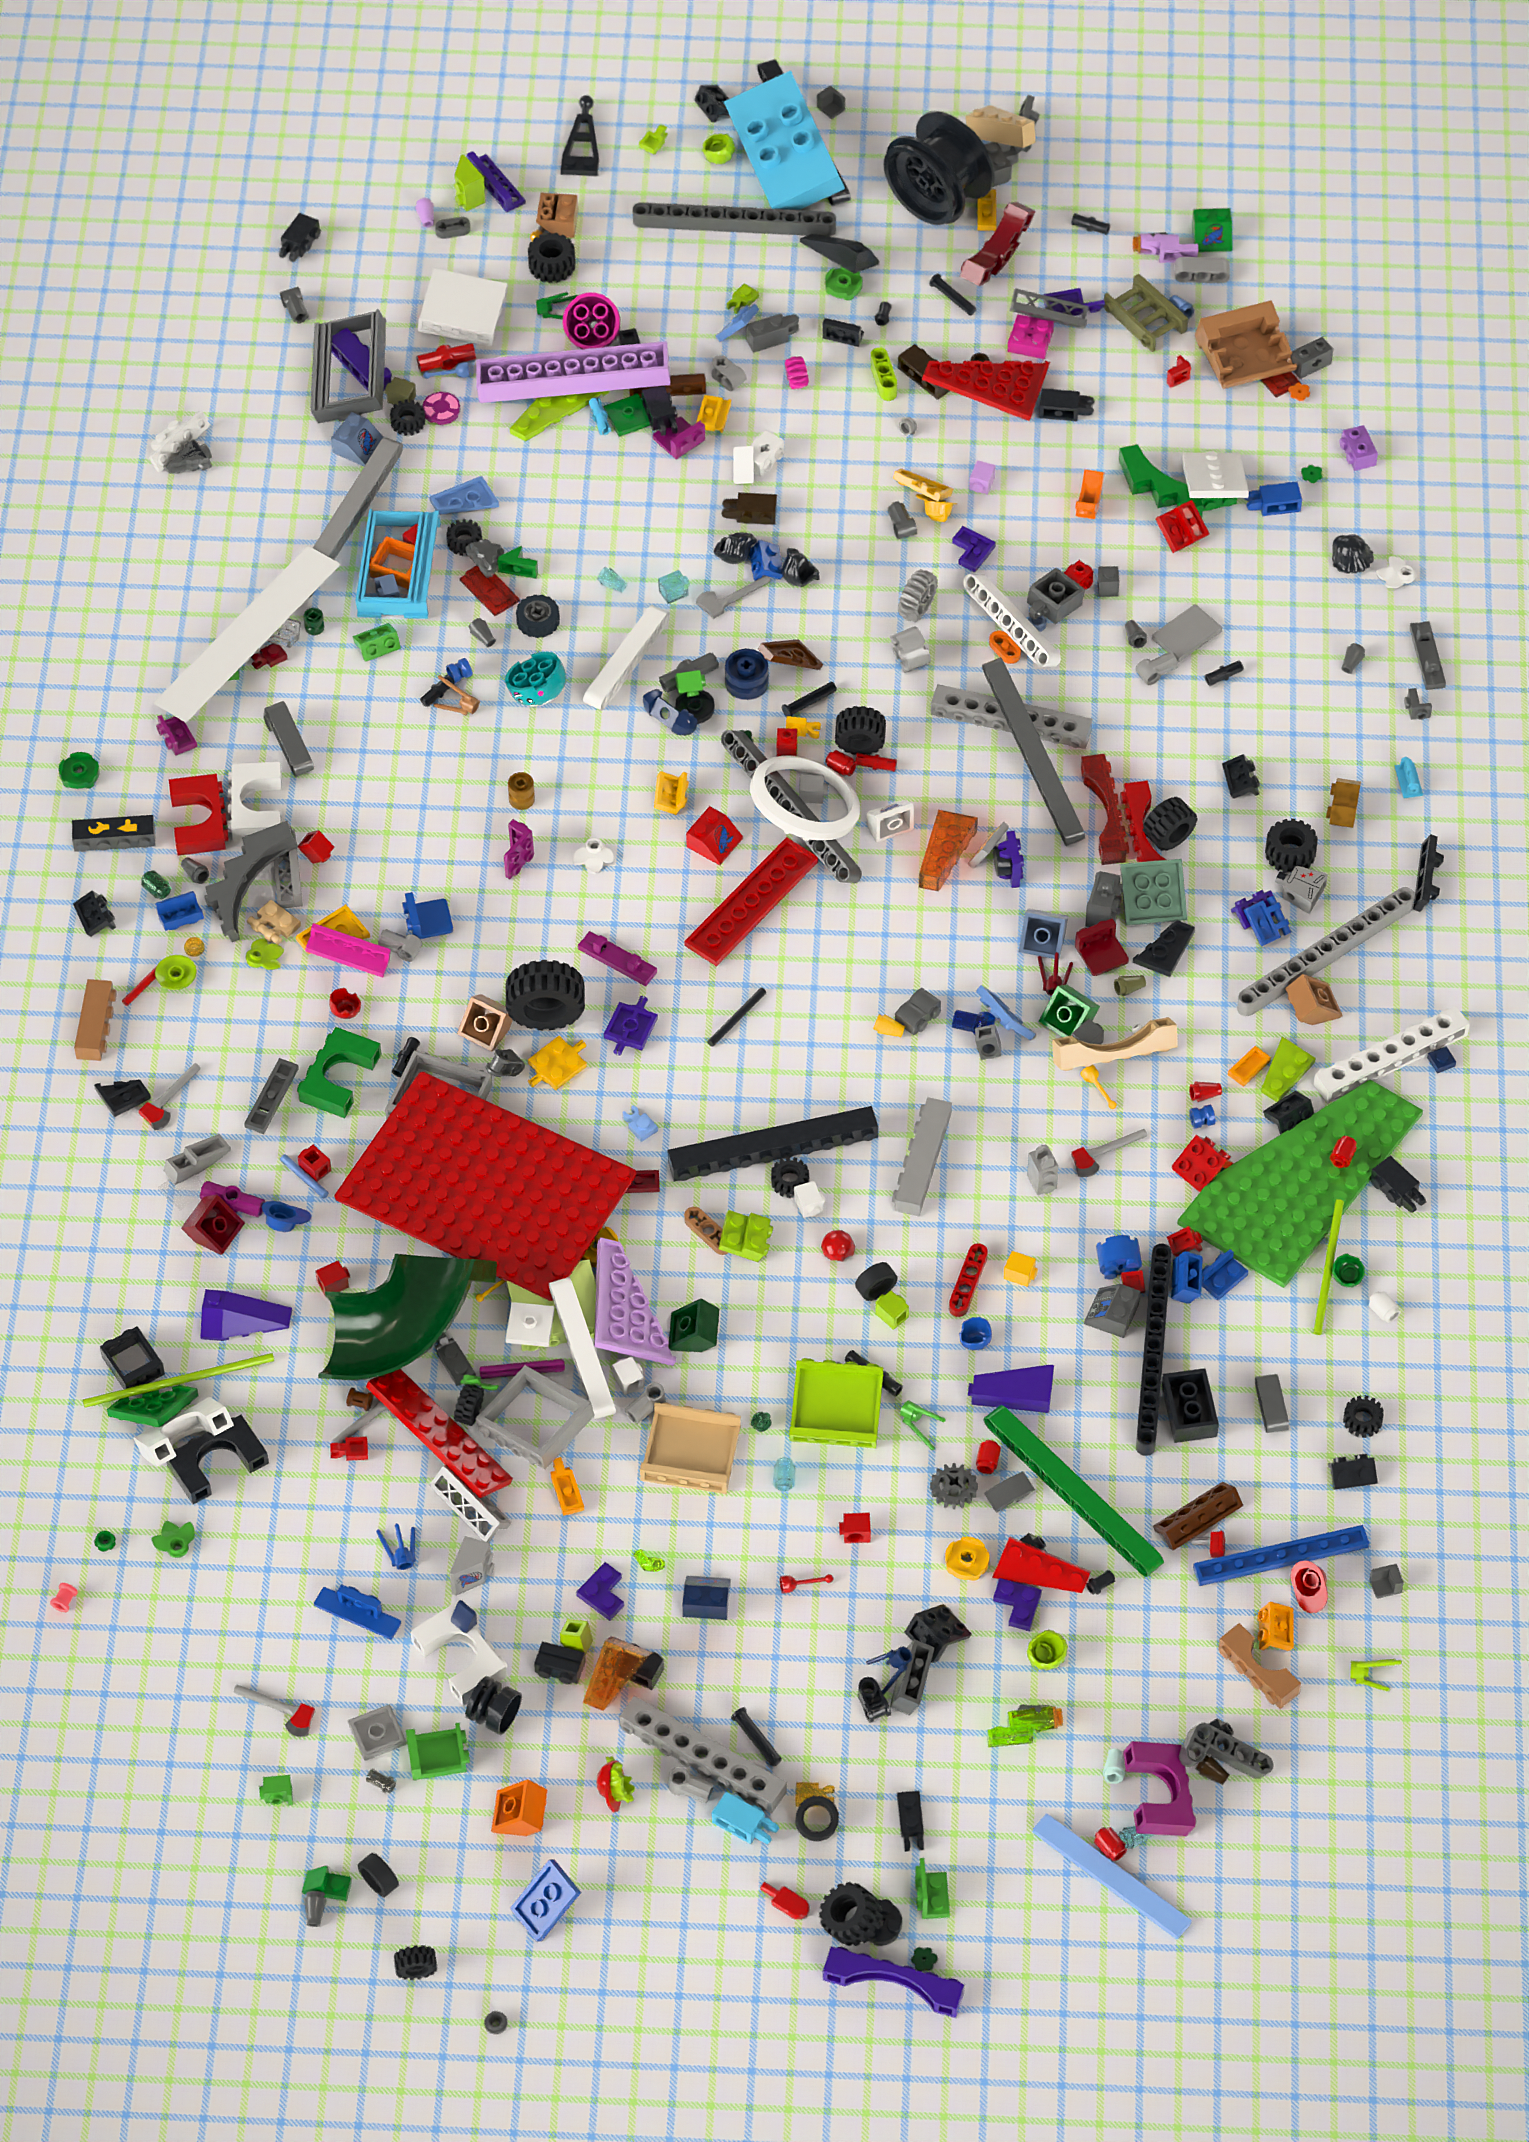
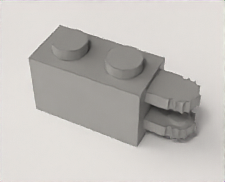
M1046 1144L1040 1145L1035 1151L1029 1152L1027 1176L1037 1195L1047 1194L1057 1189L1058 1164Z

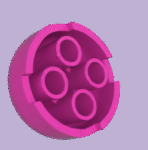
M589 292L575 297L566 307L563 314L565 334L580 349L608 347L614 342L620 331L621 319L617 307L609 298L599 293ZM592 322H597L594 328H592Z

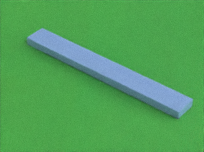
M1046 1814L1033 1828L1032 1833L1178 1940L1191 1925V1919L1049 1814Z

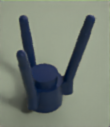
M904 1646L866 1661V1664L870 1665L889 1658L886 1664L898 1668V1671L882 1690L883 1695L890 1689L902 1672L907 1670L906 1664L912 1660L910 1650Z

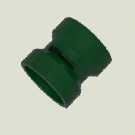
M318 608L307 609L304 613L306 632L310 635L321 634L324 631L322 611Z

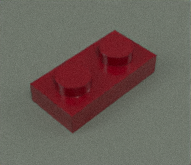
M659 1170L636 1171L637 1175L625 1193L660 1192Z

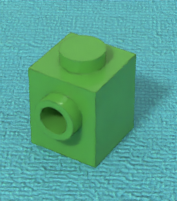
M700 670L676 673L675 675L678 695L687 694V697L698 696L699 692L703 691V686H706L705 675H701Z

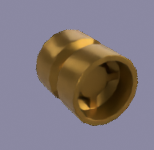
M525 772L511 775L508 779L510 805L518 810L530 808L535 802L534 780L532 776Z

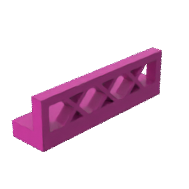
M315 923L312 924L311 936L305 948V951L382 978L390 962L391 949Z

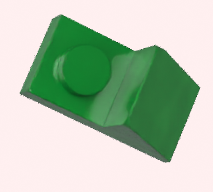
M522 546L498 557L499 573L537 578V560L523 558Z
M328 1866L309 1870L306 1874L302 1894L318 1891L323 1892L325 1898L347 1902L352 1877L329 1873Z

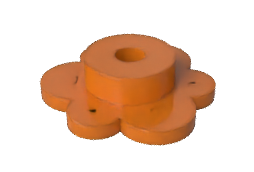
M1296 383L1295 386L1289 387L1288 391L1293 399L1296 398L1298 401H1304L1306 397L1310 396L1309 386L1306 384Z

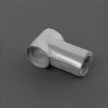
M1168 652L1151 661L1149 659L1140 661L1135 670L1147 685H1152L1162 675L1178 668V663L1174 654Z
M387 929L382 931L378 941L379 946L391 949V951L397 953L401 959L407 962L414 960L423 944L415 935L408 934L403 936Z
M656 1382L650 1383L645 1388V1392L625 1408V1413L634 1423H640L653 1412L655 1403L666 1402L663 1386ZM655 1394L660 1395V1396H658L657 1398H652V1397H651L652 1395H655Z
M675 1767L669 1774L668 1787L673 1794H684L707 1803L714 1788L713 1783L689 1774L683 1767ZM682 1779L684 1782L676 1783L674 1780Z

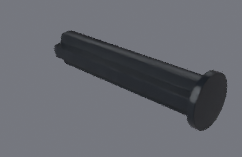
M939 273L931 278L929 285L931 287L935 286L969 316L976 312V307L941 279Z
M829 682L789 705H782V711L786 717H792L793 714L834 693L837 687L834 682Z
M742 1707L735 1711L731 1716L732 1721H736L771 1766L778 1765L782 1760L747 1715V1709Z

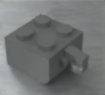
M996 142L984 144L994 168L995 181L993 187L1008 183L1011 180L1012 165L1018 162L1019 156L1017 151L1003 152L1000 145Z
M1055 568L1033 583L1029 588L1027 603L1031 605L1029 616L1035 620L1044 615L1054 624H1057L1082 606L1085 589Z
M1102 871L1096 873L1090 899L1087 902L1086 927L1094 926L1100 921L1112 918L1116 923L1117 908H1120L1122 901L1123 884H1120L1121 875Z

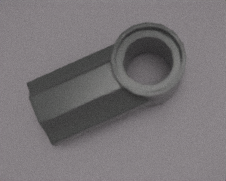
M299 287L280 292L284 308L288 309L293 322L303 323L308 318V312L303 303Z
M899 501L893 502L888 507V513L893 522L896 538L901 539L916 535L917 526L915 520L910 518L904 503Z

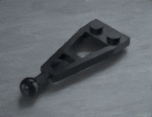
M584 95L579 100L582 114H577L562 154L561 175L598 176L599 154L592 114H589V109L593 107L594 101L589 95ZM581 123H588L589 133L578 132ZM574 142H591L593 157L570 156Z

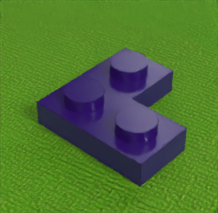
M962 526L952 538L953 544L966 550L959 558L958 564L973 572L977 571L996 547L995 541L965 526Z
M604 1562L576 1591V1596L611 1621L624 1607V1601L610 1592L622 1579V1574Z
M999 1578L993 1601L1013 1606L1008 1626L1030 1631L1042 1595V1589Z

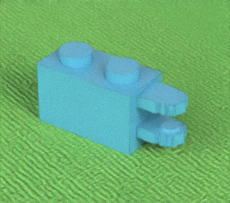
M726 1792L712 1812L713 1824L749 1844L755 1838L765 1844L771 1842V1837L761 1830L762 1827L773 1833L779 1830V1826L766 1818L765 1813L760 1807L749 1805L736 1794L731 1795Z

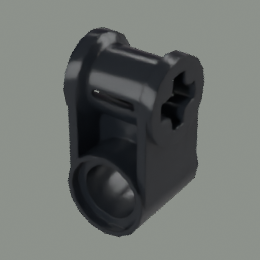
M872 1677L861 1679L858 1685V1699L868 1722L872 1723L874 1719L884 1715L887 1717L891 1716L888 1701L884 1697L876 1679ZM869 1688L872 1689L873 1692L866 1693L863 1690Z

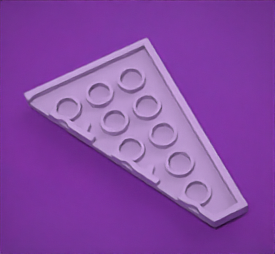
M600 1237L597 1242L594 1347L673 1366L676 1362V1357L672 1356L667 1346L669 1342L663 1334L661 1325L657 1317L653 1316L648 1306L650 1304L649 1300L644 1295V1290L637 1276L633 1275L629 1267L631 1263L624 1253L621 1242Z

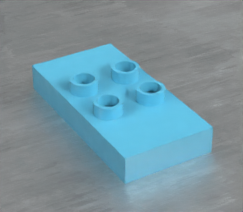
M791 70L724 101L771 209L801 210L845 189Z

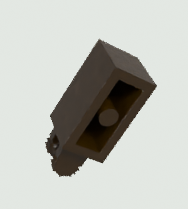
M738 492V499H724L722 502L725 509L721 511V515L724 518L737 519V523L776 524L777 494Z

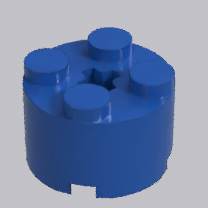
M1117 1235L1106 1238V1243L1102 1245L1101 1242L1097 1243L1096 1250L1099 1269L1105 1279H1115L1122 1272L1138 1271L1142 1267L1137 1238L1134 1237V1240H1131L1129 1235Z

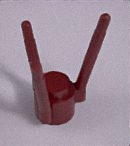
M1058 952L1055 953L1053 975L1048 980L1042 957L1038 956L1043 991H1046L1050 996L1053 995L1057 986L1067 984L1073 967V962H1070L1064 979L1061 980V977L1058 976Z

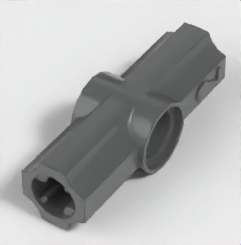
M708 653L693 661L686 659L678 664L677 669L660 676L659 682L662 689L668 693L677 689L676 673L700 670L701 675H705L718 669L719 663L713 653Z

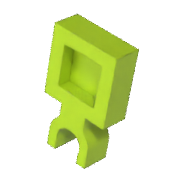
M744 283L732 294V300L726 303L727 309L729 310L735 306L734 313L737 314L742 306L747 305L749 307L759 297V292Z

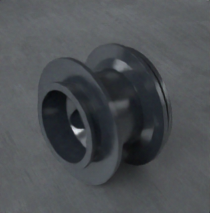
M941 111L927 112L918 120L916 138L900 136L894 139L887 148L883 162L887 182L899 202L915 217L933 225L950 224L957 221L964 213L965 197L979 199L986 196L992 190L995 181L991 158L979 136L956 117Z

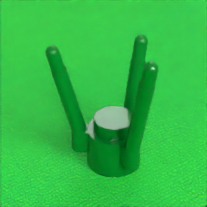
M564 292L547 298H540L536 300L537 314L542 315L543 318L563 320V315L549 314L552 311V304L573 300L578 295L564 297L568 295V292Z

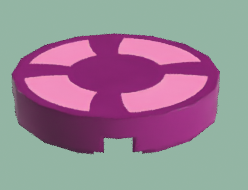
M448 392L433 393L426 397L422 405L425 419L432 424L433 422L437 423V425L452 423L458 418L461 410L457 397Z

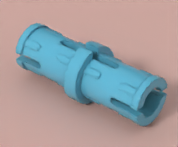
M592 398L589 401V405L593 412V421L597 424L599 434L607 435L611 432L607 421V412L603 409L600 398Z

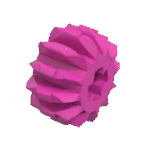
M794 356L786 359L785 370L790 387L792 389H801L808 386V373L803 357Z

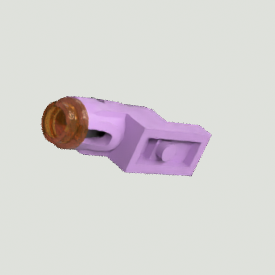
M1160 232L1140 233L1137 236H1133V252L1159 254L1160 263H1175L1176 259L1180 257H1198V244H1179L1178 234Z

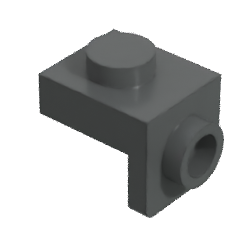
M1408 689V695L1404 697L1405 709L1409 710L1410 719L1423 720L1430 718L1432 704H1420L1417 689Z

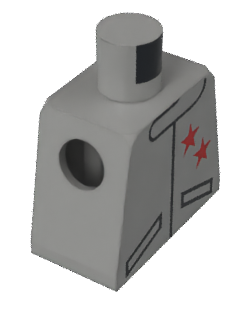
M1296 866L1290 875L1280 871L1275 883L1284 886L1282 897L1310 914L1326 887L1328 874Z

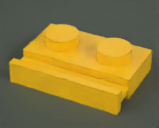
M704 395L696 423L701 421L705 425V430L714 432L719 430L720 433H723L731 408V399L723 400L721 397Z

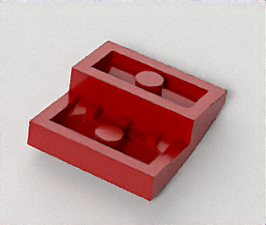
M1192 500L1155 518L1173 553L1210 535Z

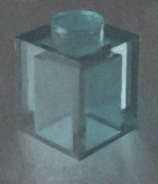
M680 570L658 578L659 592L667 604L689 596L688 587H690V582L687 576H683Z

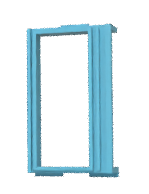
M369 509L355 600L358 611L357 617L381 618V615H404V618L428 619L427 595L437 527H441L439 511H372V509ZM415 524H418L408 598L365 597L375 526L413 527Z

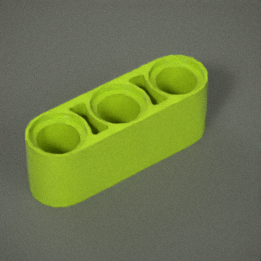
M881 347L874 348L871 351V370L880 397L885 401H892L897 397V379L888 352Z

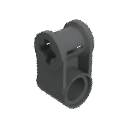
M497 1049L494 1052L495 1056L492 1061L485 1066L486 1070L495 1077H514L524 1070L525 1063L512 1049Z

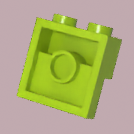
M728 1210L725 1215L719 1250L759 1262L769 1251L770 1244L766 1243V1241L773 1232V1226L770 1225L771 1219L754 1213L746 1216Z

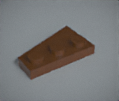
M799 639L761 643L758 647L763 657L770 662L820 670L823 666V663Z

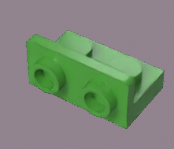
M390 623L353 636L354 643L361 650L364 661L372 660L401 648L397 631Z

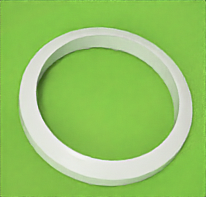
M798 756L770 758L757 767L750 783L751 796L761 813L776 826L783 829L784 833L803 837L806 841L809 839L833 840L843 837L854 828L860 815V802L852 786L831 768L808 758ZM782 769H794L799 773L805 771L813 775H824V780L831 784L845 800L848 815L833 822H816L798 817L781 807L772 798L765 785V776Z

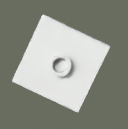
M512 1302L506 1343L549 1347L555 1311L554 1306Z

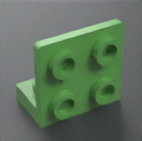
M920 1858L919 1866H915L917 1911H922V1919L950 1918L947 1872L926 1873L925 1859Z

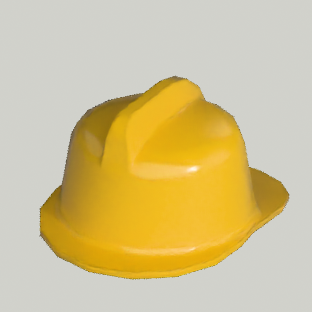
M924 494L915 495L917 498L924 500L925 513L933 521L945 522L951 515L953 505L957 504L945 500L938 502Z

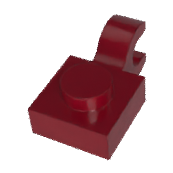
M275 642L260 649V653L252 655L251 658L254 662L251 665L255 670L260 669L266 664L273 667L287 660V653L278 642Z

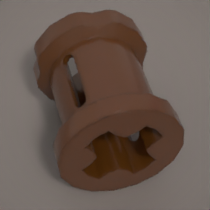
M351 1387L347 1395V1406L351 1407L353 1405L364 1408V1411H369L373 1402V1394L371 1392L363 1393L356 1391V1388Z

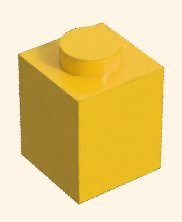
M1012 1251L1004 1267V1279L1028 1287L1030 1281L1035 1280L1038 1268L1035 1267L1036 1259Z

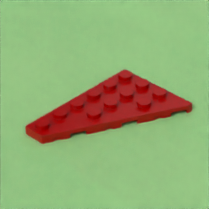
M929 361L922 380L1029 421L1050 362L1004 361V363H992V361H963V363H951V361Z

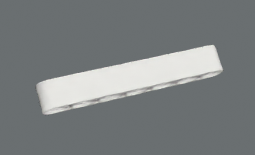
M967 574L964 577V589L1039 667L1058 666L1061 656L1057 649L984 574Z
M654 605L649 606L589 686L583 698L584 703L599 710L605 709L668 624L670 619L669 612Z
M570 1277L549 1283L551 1296L587 1401L592 1404L595 1415L593 1418L596 1420L615 1414L614 1403Z

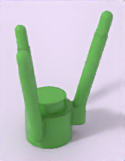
M910 1400L906 1401L900 1410V1415L904 1417L902 1422L908 1425L931 1450H934L935 1447L912 1422L919 1421L922 1414L941 1422H945L946 1419L921 1408Z

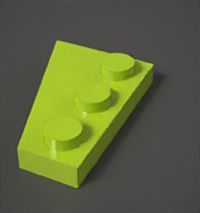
M1282 1036L1262 1085L1261 1092L1275 1102L1280 1101L1312 1067L1316 1058Z

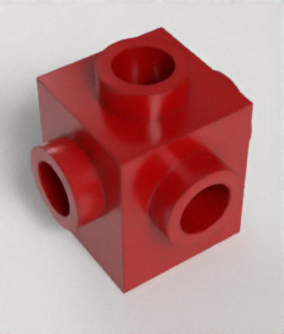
M1080 560L1075 564L1069 565L1066 571L1063 572L1084 589L1090 588L1093 584L1094 570Z

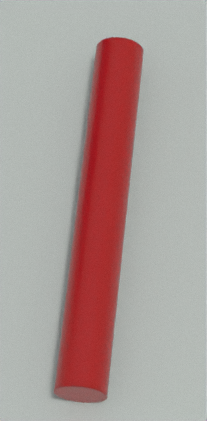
M156 967L122 1000L125 1006H128L156 979Z

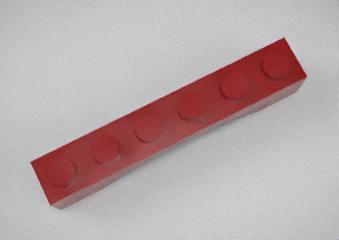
M1148 780L1124 783L1123 792H1120L1121 803L1126 806L1124 814L1125 819L1130 822L1128 830L1129 835L1134 838L1132 845L1133 851L1138 853L1137 862L1166 860L1151 846L1146 834L1143 832V822L1151 808L1152 799Z

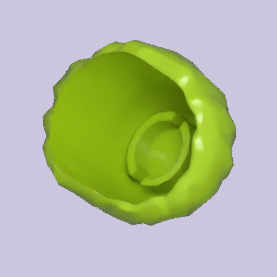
M714 134L704 141L702 151L709 162L716 165L725 164L731 160L735 152V145L729 134Z
M1048 1629L1036 1635L1029 1642L1027 1657L1031 1665L1038 1669L1047 1671L1056 1669L1065 1661L1068 1645L1061 1634Z

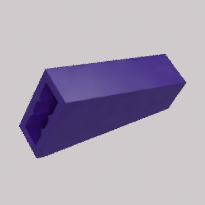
M1054 1365L974 1375L973 1383H969L968 1396H972L971 1405L988 1407L1003 1405L1007 1409L1049 1413Z

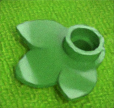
M464 1375L463 1380L460 1382L464 1386L465 1384H470L492 1391L497 1390L499 1385L481 1383V1377Z
M165 1521L161 1535L152 1537V1543L156 1549L168 1552L171 1557H183L189 1550L188 1544L195 1537L194 1526L191 1522H187L179 1528L175 1524Z

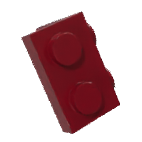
M1113 918L1100 921L1094 926L1082 928L1076 932L1075 948L1093 976H1098L1129 963V957L1115 936L1116 923Z

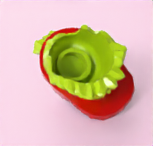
M611 1756L606 1757L607 1764L602 1766L598 1772L596 1785L599 1794L606 1798L609 1809L615 1813L620 1809L621 1800L627 1803L634 1801L631 1793L634 1792L635 1787L629 1784L632 1777L624 1776L623 1765Z

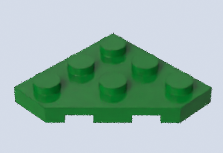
M178 1385L173 1386L172 1391L159 1393V1390L143 1393L142 1398L129 1400V1397L119 1399L107 1408L108 1417L131 1421L136 1424L161 1427L166 1421L177 1415L180 1410L199 1396L197 1388Z

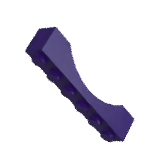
M831 1946L823 1968V1981L844 1987L868 1980L899 1984L918 1994L930 2006L933 2012L953 2018L957 2017L964 1995V1984L957 1979H945L932 1972L924 1973L917 1971L911 1966L895 1965L890 1960L874 1959L866 1953H853L844 1947L836 1948Z

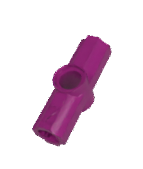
M206 1181L201 1187L200 1199L205 1196L218 1195L234 1212L239 1211L257 1218L263 1213L262 1205L265 1203V1199L243 1193L237 1186L225 1187Z

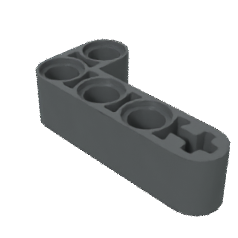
M281 701L265 707V724L270 732H274L293 775L296 777L314 770L312 759L286 703Z
M1200 1723L1188 1732L1179 1753V1760L1186 1767H1193L1205 1758L1207 1753L1255 1779H1260L1270 1773L1274 1766L1272 1759L1268 1755L1207 1723ZM1198 1730L1204 1734V1740L1198 1737ZM1217 1741L1223 1743L1224 1750L1217 1746ZM1189 1750L1195 1753V1760L1189 1756ZM1237 1751L1243 1754L1244 1761L1238 1758Z

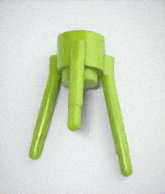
M1396 1659L1351 1661L1350 1679H1356V1684H1364L1388 1692L1390 1691L1389 1687L1365 1680L1364 1677H1369V1667L1400 1665L1402 1661Z

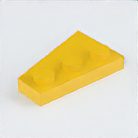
M902 468L894 472L893 479L897 480L899 484L909 486L938 502L952 496L953 488Z
M346 904L315 923L362 940L370 938L369 931ZM311 927L296 935V940L304 950L311 936Z

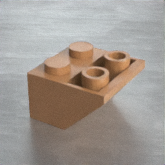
M540 192L536 223L548 232H551V234L559 233L560 236L563 234L566 238H574L578 216V195Z

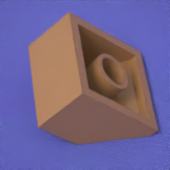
M1302 974L1285 988L1288 993V1000L1296 1011L1295 1016L1300 1022L1316 1025L1339 1019L1343 1016L1329 984L1324 981Z
M482 994L471 996L457 1035L490 1051H494L509 1031L513 1020L507 1013L506 1006Z

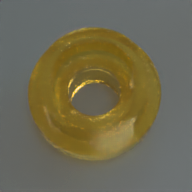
M191 937L184 944L185 953L191 957H197L205 950L203 941L198 937Z

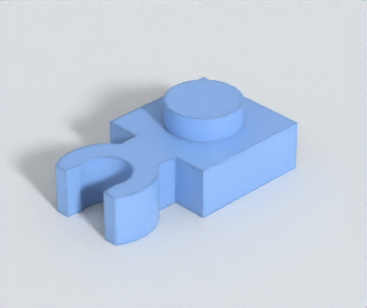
M631 1106V1111L634 1113L632 1115L623 1111V1119L629 1123V1129L641 1142L658 1132V1126L646 1113L640 1116L636 1106Z

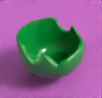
M1343 1254L1337 1257L1333 1263L1332 1274L1338 1284L1353 1288L1363 1280L1365 1267L1358 1257Z

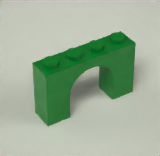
M335 1027L332 1034L329 1033L327 1035L323 1049H319L316 1061L313 1065L309 1066L306 1078L298 1085L297 1092L299 1093L300 1102L345 1119L354 1104L353 1091L329 1082L324 1076L330 1067L343 1062L353 1063L373 1071L382 1055L381 1044Z

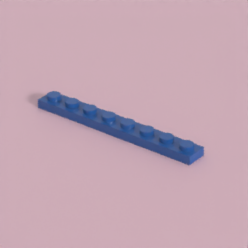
M1359 1525L1193 1563V1569L1199 1586L1295 1565L1300 1561H1313L1369 1548L1370 1543L1364 1526Z

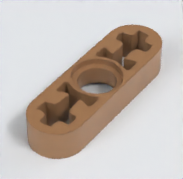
M688 1208L684 1213L685 1224L717 1254H728V1252L719 1250L722 1228L700 1208ZM690 1216H698V1221L695 1218L690 1219ZM706 1227H711L714 1229V1232L712 1234H705L702 1230Z

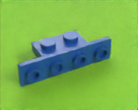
M341 1584L337 1592L323 1587L314 1601L316 1608L390 1640L393 1639L401 1625L400 1619L382 1612L381 1601L377 1597L360 1593L358 1589L352 1586L347 1587Z

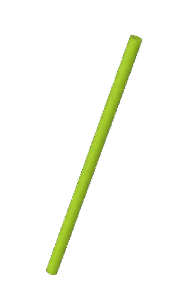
M273 1353L82 1399L84 1408L273 1362L274 1356Z

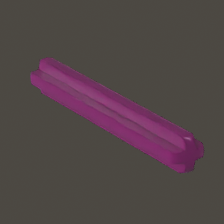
M564 1359L481 1366L479 1372L481 1379L515 1376L525 1365L540 1374L565 1371Z

